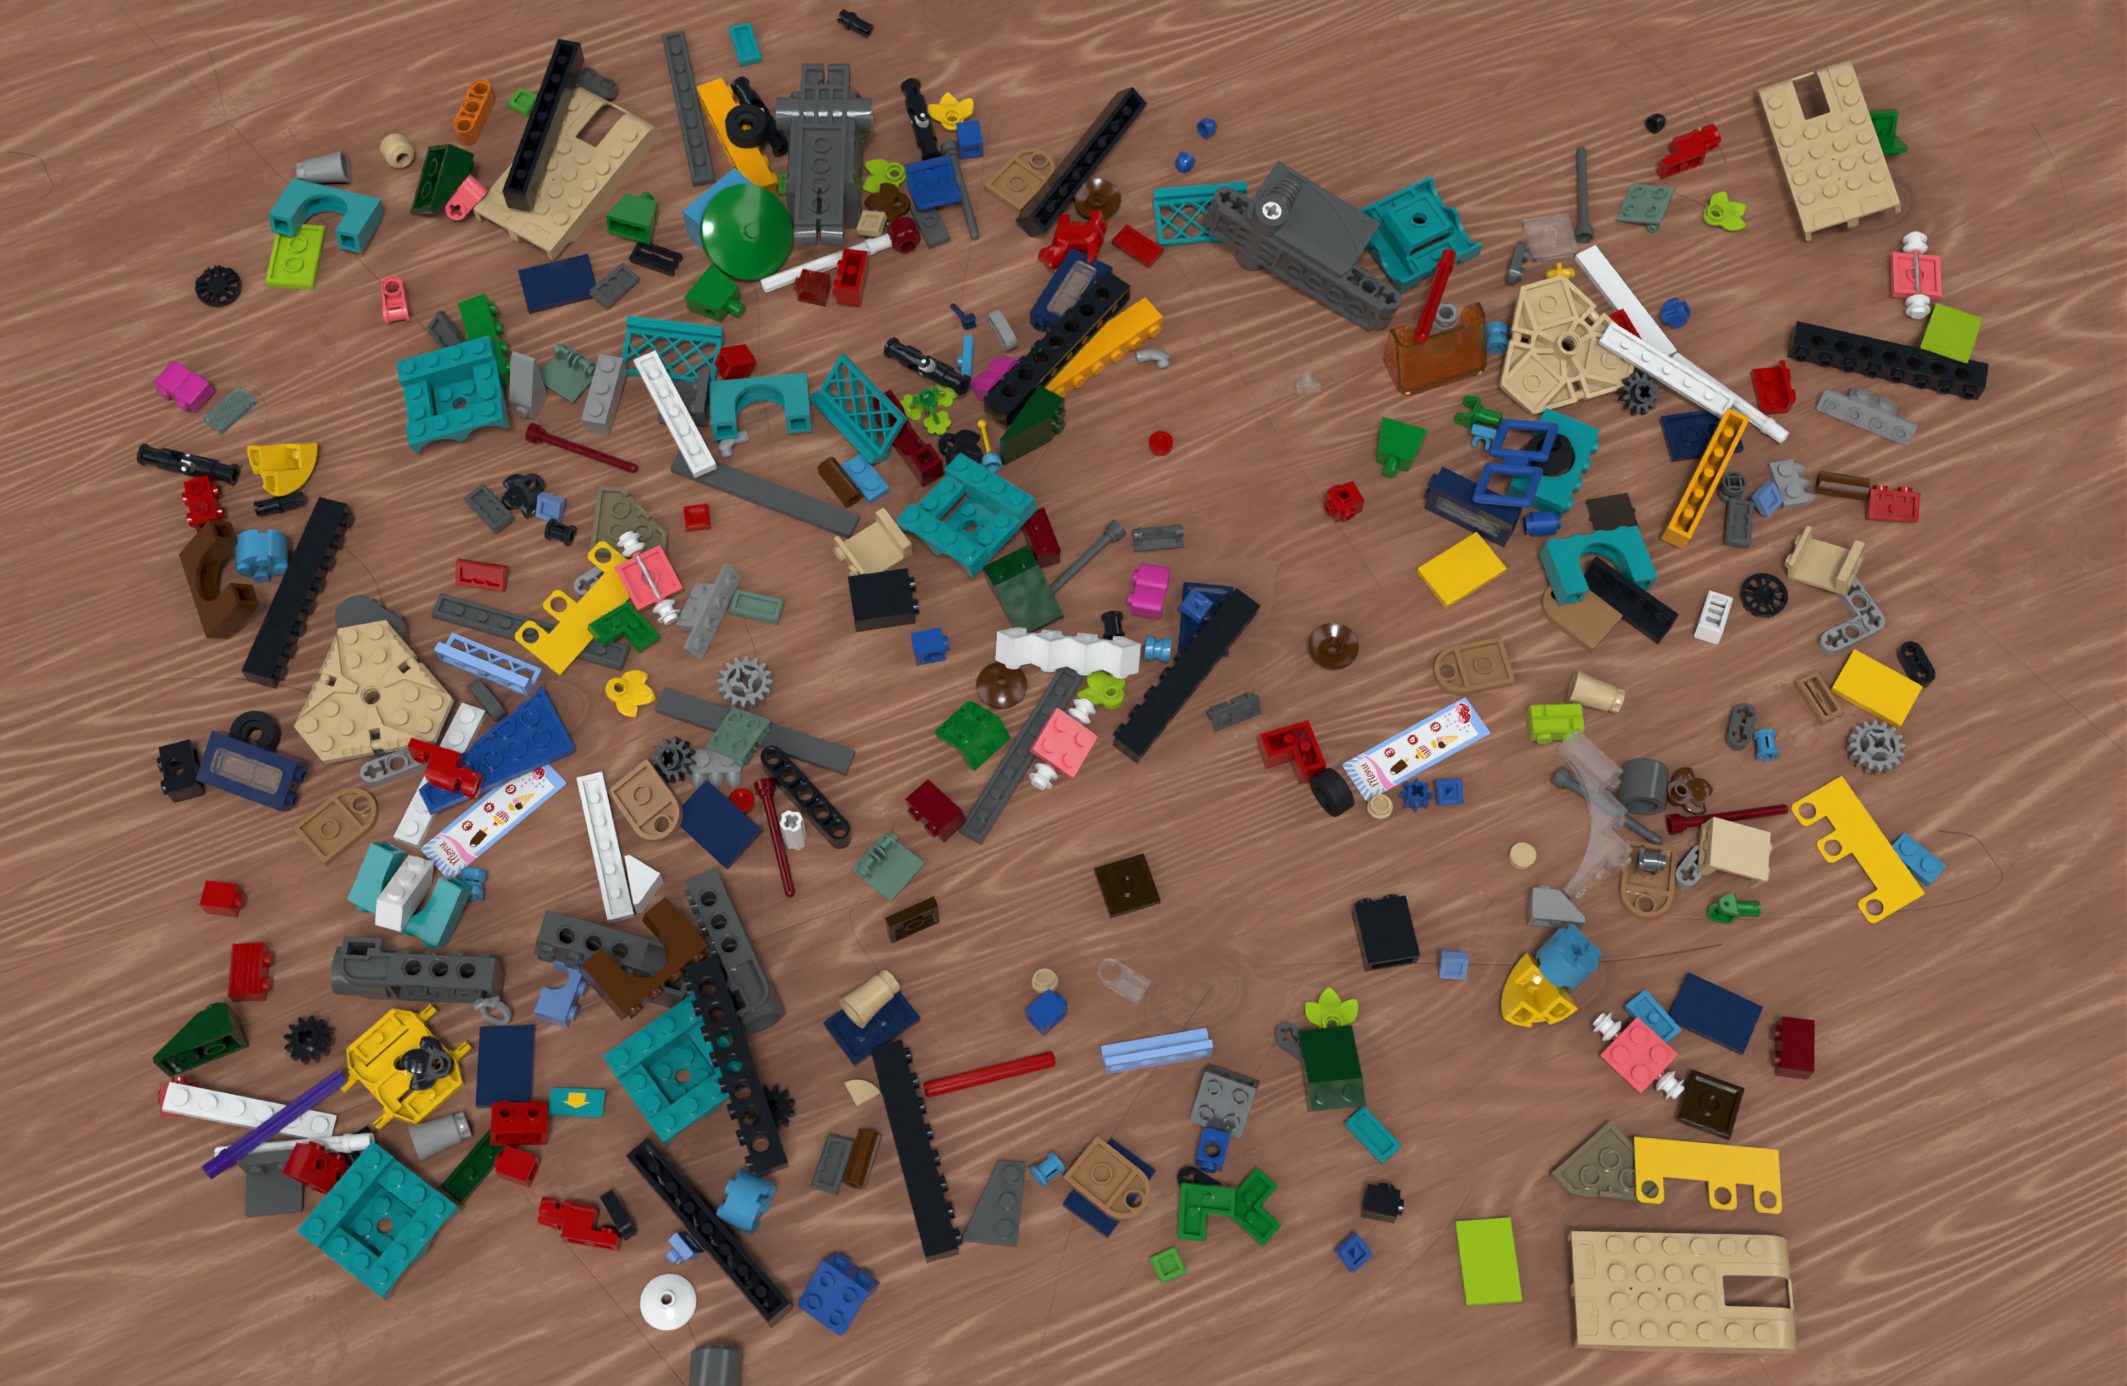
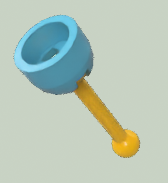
M981 419L977 425L982 431L987 452L982 457V466L995 473L1002 468L1001 459L998 454L991 452L986 431L987 422Z

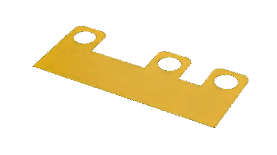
M604 541L598 542L588 553L589 561L602 570L604 574L579 602L576 603L561 590L553 591L544 601L543 608L560 621L550 634L533 621H526L515 633L516 641L559 675L563 673L594 638L587 630L588 625L624 604L630 598L615 570V566L628 560ZM600 548L609 550L611 553L610 561L607 563L598 562L595 558L596 551ZM562 597L566 600L567 607L563 612L552 610L550 603L553 598ZM527 628L536 629L539 633L538 640L534 643L525 642L522 637L523 631Z
M1842 776L1792 805V812L1803 826H1809L1827 816L1836 830L1817 842V848L1827 862L1834 863L1853 853L1878 889L1858 902V907L1869 922L1876 923L1925 894ZM1804 803H1810L1816 808V814L1811 819H1805L1799 814V807ZM1828 840H1837L1841 844L1842 850L1838 855L1831 856L1826 853L1824 845ZM1877 899L1883 904V912L1880 915L1874 916L1867 912L1866 904L1869 900Z
M1634 1137L1636 1196L1640 1202L1662 1203L1664 1200L1663 1177L1708 1181L1709 1202L1715 1209L1734 1210L1737 1207L1736 1184H1748L1754 1186V1204L1758 1212L1779 1214L1782 1211L1779 1150ZM1645 1181H1653L1658 1186L1659 1191L1655 1198H1647L1642 1193L1641 1187ZM1719 1187H1725L1731 1193V1201L1726 1205L1718 1203L1715 1199L1714 1193ZM1770 1191L1775 1195L1776 1205L1773 1208L1768 1209L1762 1206L1759 1199L1762 1192Z

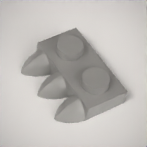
M1793 459L1769 463L1767 469L1771 481L1775 483L1783 499V502L1780 504L1782 510L1806 506L1815 500L1816 495L1804 491L1811 484V481L1799 477L1806 469L1804 465L1794 463Z
M708 749L695 750L696 753L691 756V759L695 760L697 764L690 765L689 769L693 772L690 775V780L696 790L704 783L706 777H708L709 782L716 789L721 786L724 776H726L727 783L732 789L739 785L742 778V768L734 763L735 759Z

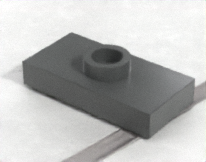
M935 206L930 210L917 209L916 207L911 208V214L929 249L951 241L950 235Z
M621 263L590 289L589 295L607 310L638 284L640 278L624 263Z
M438 311L427 329L440 349L465 342L445 311Z
M484 484L464 497L465 503L494 534H497L515 520L508 509Z
M1729 498L1724 545L1749 549L1752 537L1754 501Z
M828 1134L811 1183V1188L838 1196L855 1143L854 1141Z

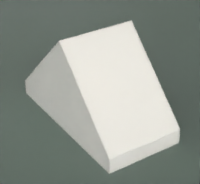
M631 855L625 856L633 905L636 912L641 913L664 882L659 872Z

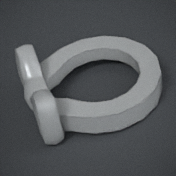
M498 995L485 999L478 998L473 1005L474 1010L480 1009L481 1015L491 1024L504 1026L512 1018L510 1009L499 1001L500 997ZM487 1006L500 1010L504 1015V1019L492 1017L487 1011Z

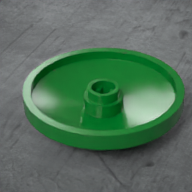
M736 184L719 191L707 203L700 221V239L706 256L723 274L738 280H756L774 273L785 262L792 246L793 228L786 207L775 194L758 185Z

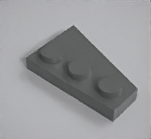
M998 1160L962 1237L963 1242L1017 1247L1026 1163Z

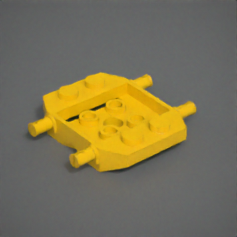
M431 1004L419 1014L392 1008L346 1049L347 1064L350 1070L348 1071L349 1075L346 1077V1084L340 1087V1089L346 1093L354 1084L361 1081L384 1106V1113L372 1122L379 1131L394 1119L410 1125L423 1123L464 1086L459 1062L465 1054L472 1050V1047L464 1040L454 1051L451 1049L448 1051L441 1043L443 1052L448 1053L453 1060L452 1072L445 1078L437 1079L430 1089L413 1091L401 1103L398 1101L405 1093L409 1092V1084L413 1073L408 1072L406 1069L397 1070L396 1063L406 1052L420 1049V1040L423 1036L437 1039L425 1026V1022L437 1013V1010Z

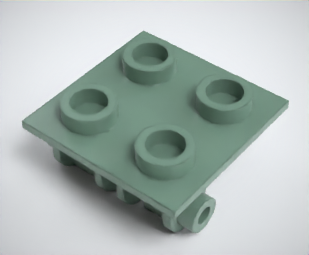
M1631 184L1616 221L1646 223L1649 232H1656L1660 229L1661 221L1665 217L1667 207L1672 201L1676 188Z
M556 344L553 348L555 356L543 368L540 374L544 386L573 404L591 384L596 364L566 344Z
M733 707L705 748L735 759L734 763L742 768L744 765H748L749 760L753 756L751 752H757V748L754 745L760 747L761 742L770 733L769 728L771 725L769 723L771 720Z
M885 832L851 871L892 902L925 865V862L898 842L899 838L894 833L887 834Z

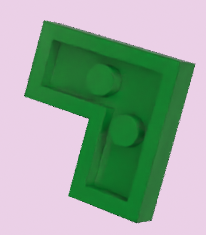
M629 601L588 625L587 629L602 647L624 636L639 653L659 642L660 635Z
M1256 1168L1238 1189L1235 1217H1227L1261 1247H1264L1281 1227V1224L1262 1208V1205L1276 1191L1278 1185Z
M1183 1181L1181 1183L1177 1239L1205 1242L1207 1240L1208 1214L1235 1217L1238 1187Z

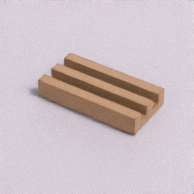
M1818 671L1795 681V687L1821 726L1828 721H1833L1836 717L1843 716L1844 710ZM1812 679L1820 689L1821 693L1817 691V689L1811 682ZM1823 696L1825 697V699L1827 700V702L1829 703L1834 712L1830 711V709L1824 702Z

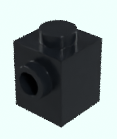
M1378 1183V1186L1368 1184L1364 1192L1361 1217L1394 1223L1397 1215L1402 1216L1404 1199H1400L1401 1190L1394 1189V1185L1388 1183Z

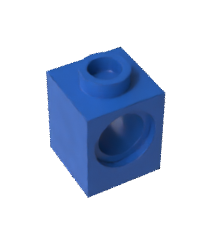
M979 120L956 123L960 160L983 157V141Z
M941 627L911 633V642L917 666L946 660V651L950 650L947 635L942 636Z
M1048 989L1025 1010V1018L1044 1037L1067 1016V1002L1059 993L1054 994Z
M1204 1127L1195 1165L1200 1166V1170L1204 1172H1221L1231 1134ZM1215 1147L1219 1151V1155L1217 1157H1209L1205 1153V1149Z

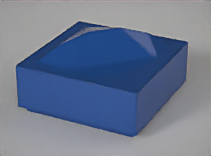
M1193 588L1178 609L1199 623L1213 602Z
M1462 778L1434 779L1436 805L1464 804Z
M1352 1232L1333 1250L1349 1272L1352 1273L1373 1255L1355 1232Z

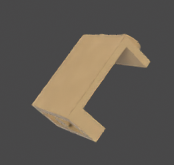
M885 508L875 512L876 522L846 541L843 542L839 536L834 537L835 548L833 551L839 561L844 560L848 565L847 570L851 576L887 571L913 555L911 542Z
M1807 526L1803 535H1798L1795 542L1796 549L1793 554L1790 553L1788 555L1785 567L1788 568L1789 579L1846 596L1865 558V543L1855 540L1851 550L1812 539V527Z
M1716 817L1711 818L1701 825L1697 873L1707 876L1716 870L1750 878V888L1755 889L1767 882L1770 876L1771 832Z

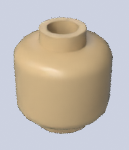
M390 134L381 142L380 152L389 166L400 169L408 166L413 161L415 156L414 148L402 134Z

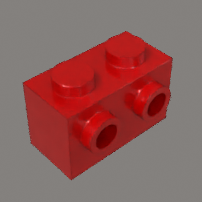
M844 248L842 259L838 260L837 264L838 277L837 280L834 279L832 293L836 294L837 304L861 307L869 270L867 251Z
M507 1100L492 1103L490 1145H546L548 1103H541L536 1100L526 1103H513Z
M309 1141L307 1145L296 1142L282 1174L322 1195H327L350 1168V1165L344 1162L345 1157L334 1152L329 1154L324 1152L325 1147L319 1143Z

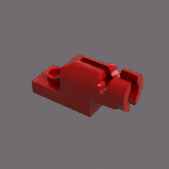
M1711 123L1702 126V132L1694 129L1691 132L1675 137L1669 148L1670 154L1661 159L1657 175L1660 180L1702 166L1706 153L1718 147V143L1721 142V136L1716 125Z
M414 738L410 739L407 748L412 759L420 764H427L428 762L424 774L430 785L452 793H457L461 789L463 796L472 799L477 798L483 783L482 773L464 766L460 752Z
M542 1197L538 1211V1223L559 1231L563 1228L561 1238L565 1243L620 1252L622 1240L618 1234H615V1230L599 1228V1231H596L599 1212L591 1204L564 1200L563 1205L560 1206L556 1198Z

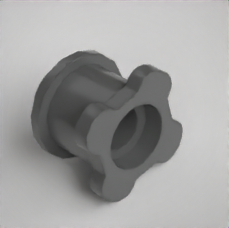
M1641 844L1637 850L1635 874H1640V871L1644 870L1658 875L1659 870L1664 871L1666 855H1662L1661 849L1657 851L1645 850V845Z

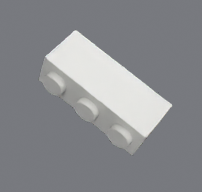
M411 855L407 856L377 898L375 925L401 932L432 887L433 861Z

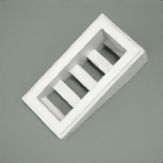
M1709 590L1694 634L1695 638L1713 644L1719 643L1733 601L1732 597ZM1712 602V603H1715V604L1724 606L1725 608H1722V607H1719V606H1715V605H1712V604H1710V603Z

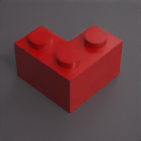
M1309 720L1260 734L1258 749L1266 769L1291 762L1299 784L1309 782L1312 777L1326 769L1325 760Z

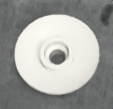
M663 1274L652 1279L644 1288L640 1299V1308L645 1320L652 1327L663 1331H671L684 1326L693 1316L697 1304L693 1286L684 1277L676 1274ZM671 1296V1303L664 1305L662 1303L663 1297Z

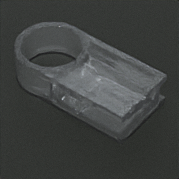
M1105 959L1098 966L1097 978L1099 982L1137 1006L1151 986L1150 980L1116 959ZM1107 965H1113L1120 970L1121 974L1118 979L1108 981L1101 976V969Z

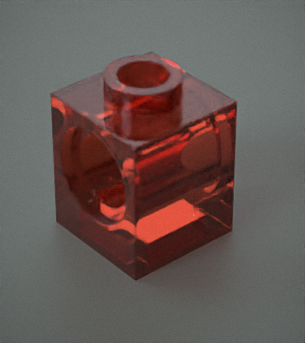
M802 268L800 277H796L794 282V291H797L798 301L826 307L832 288L830 274Z

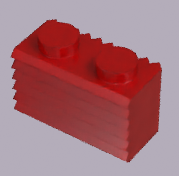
M265 943L232 944L227 996L233 1002L266 1001V995L270 993L272 987L268 970L269 967L273 966L274 956Z

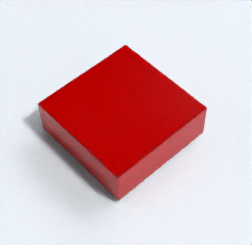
M708 503L683 506L686 532L711 529Z

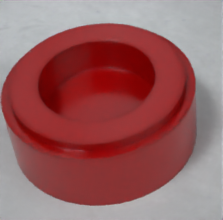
M1157 431L1150 436L1149 450L1154 455L1166 456L1172 451L1173 438L1169 433Z
M738 788L729 795L728 799L745 815L754 809L755 799L750 790Z

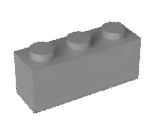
M599 354L581 418L586 432L610 436L628 372L623 358Z

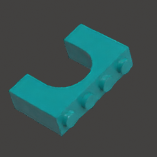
M292 178L268 214L272 232L295 237L305 220L320 212L342 214L344 217L335 230L338 247L358 253L363 251L384 218L382 202L379 198Z
M807 373L709 382L711 425L714 441L738 439V416L747 405L758 401L774 402L785 410L788 434L812 432Z
M1545 408L1540 422L1557 423L1559 426L1557 434L1566 436L1571 442V470L1558 477L1542 475L1531 507L1539 511L1554 510L1555 514L1560 515L1561 519L1564 511L1569 512L1575 500L1571 497L1573 491L1578 493L1584 479L1579 478L1581 473H1587L1591 465L1590 453L1596 454L1601 440L1597 439L1600 429ZM1535 431L1533 437L1547 432ZM1514 476L1506 496L1524 497L1531 477Z
M1620 526L1615 530H1598L1588 535L1575 534L1566 539L1553 538L1545 543L1539 553L1559 606L1582 602L1588 593L1589 588L1579 560L1580 557L1587 554H1597L1609 559L1616 566L1618 572L1644 590L1650 589L1658 578L1638 526Z
M384 840L372 842L347 900L356 904L355 908L358 910L371 912L376 915L377 898L399 869L406 852ZM451 875L440 877L427 906L420 913H413L401 932L409 936L415 935L422 939L423 944L432 948L449 944L473 887Z

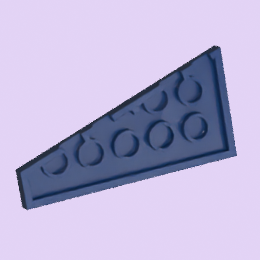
M542 686L527 702L521 703L513 714L508 718H503L478 739L470 750L466 753L463 752L461 755L464 766L482 773L483 783L479 792L481 794L575 753V748ZM428 782L419 789V794L430 815L469 799L462 795L461 789L457 793H452L432 786Z

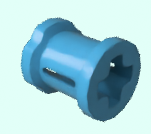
M1762 729L1753 734L1758 747L1757 760L1772 761L1780 757V752L1776 749L1775 738L1777 737L1776 730Z
M1052 1151L1048 1153V1158L1039 1165L1029 1168L1032 1176L1043 1188L1047 1186V1182L1058 1173L1063 1174L1066 1170L1062 1162Z

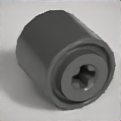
M1648 758L1632 759L1623 763L1619 792L1620 808L1637 815H1655L1665 811L1669 775L1667 766L1662 762Z
M705 1345L691 1351L689 1386H741V1351L725 1345Z

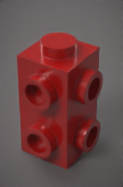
M208 475L194 477L183 482L185 492H182V498L185 506H189L190 513H186V517L191 528L195 527L196 531L199 532L208 520L222 521V519L226 518L222 504L218 503L217 499L221 498L217 483H212Z

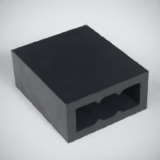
M908 568L848 576L856 632L916 624L915 614H920L918 599H912V592L916 591L914 576L909 577Z
M1390 894L1374 901L1371 898H1365L1354 904L1351 914L1365 972L1417 963L1420 952L1406 895Z

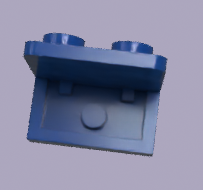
M950 155L904 165L908 191L917 209L930 210L934 206L943 204L953 205L957 201L962 200V194L954 180Z
M833 1252L820 1263L798 1305L803 1311L834 1333L843 1335L848 1330L864 1300L876 1291L880 1282L875 1280L869 1271L860 1269L852 1264L850 1258L846 1255Z

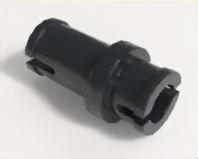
M846 9L839 13L838 16L841 19L837 18V22L843 24L845 29H852L865 38L871 35L872 30L870 29L874 28L873 24L857 17L856 13H850Z

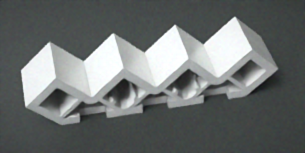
M1021 627L997 631L995 660L1005 664V667L1009 669H1018L1021 665L1032 663L1040 667L1044 672H1055L1056 669L1067 666L1076 670L1077 674L1091 675L1094 671L1104 670L1119 679L1127 678L1128 675L1138 673L1141 644L1122 636H1113V640L1099 639L1098 634L1077 633V636L1072 637L1062 635V631L1043 629L1041 633L1036 634L1026 633L1027 628Z

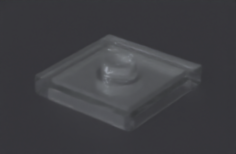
M1568 213L1522 220L1521 226L1527 247L1530 249L1529 253L1532 263L1574 258L1579 253Z

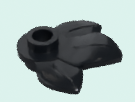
M960 430L956 434L946 433L940 437L938 448L941 454L945 456L947 465L959 453L977 463H982L983 453L979 446L976 445L980 440V435L976 432ZM947 442L953 443L954 446H949Z
M530 473L526 476L513 474L507 477L503 482L507 491L504 493L501 503L508 510L520 507L526 519L532 517L536 513L537 496L544 491V480L535 473ZM534 481V486L528 488L529 484Z
M423 1036L420 1040V1049L410 1050L401 1057L402 1066L408 1072L413 1073L409 1088L412 1090L423 1091L430 1089L437 1079L447 1077L453 1070L451 1056L443 1052L441 1043L433 1037ZM440 1060L441 1066L439 1069H436V1063Z

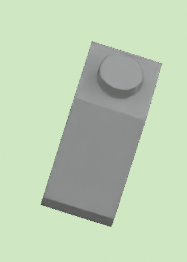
M1546 885L1532 888L1528 896L1527 926L1561 929L1573 925L1581 931L1585 924V917L1560 890L1552 889V887Z

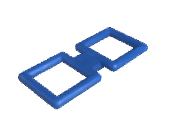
M1503 419L1489 452L1493 458H1504L1503 463H1486L1484 465L1472 500L1475 503L1531 507L1543 475V470L1540 467H1531L1530 464L1531 461L1546 462L1548 460L1559 430L1558 424ZM1508 429L1547 432L1541 451L1503 449L1502 445ZM1492 473L1531 477L1524 497L1484 493Z

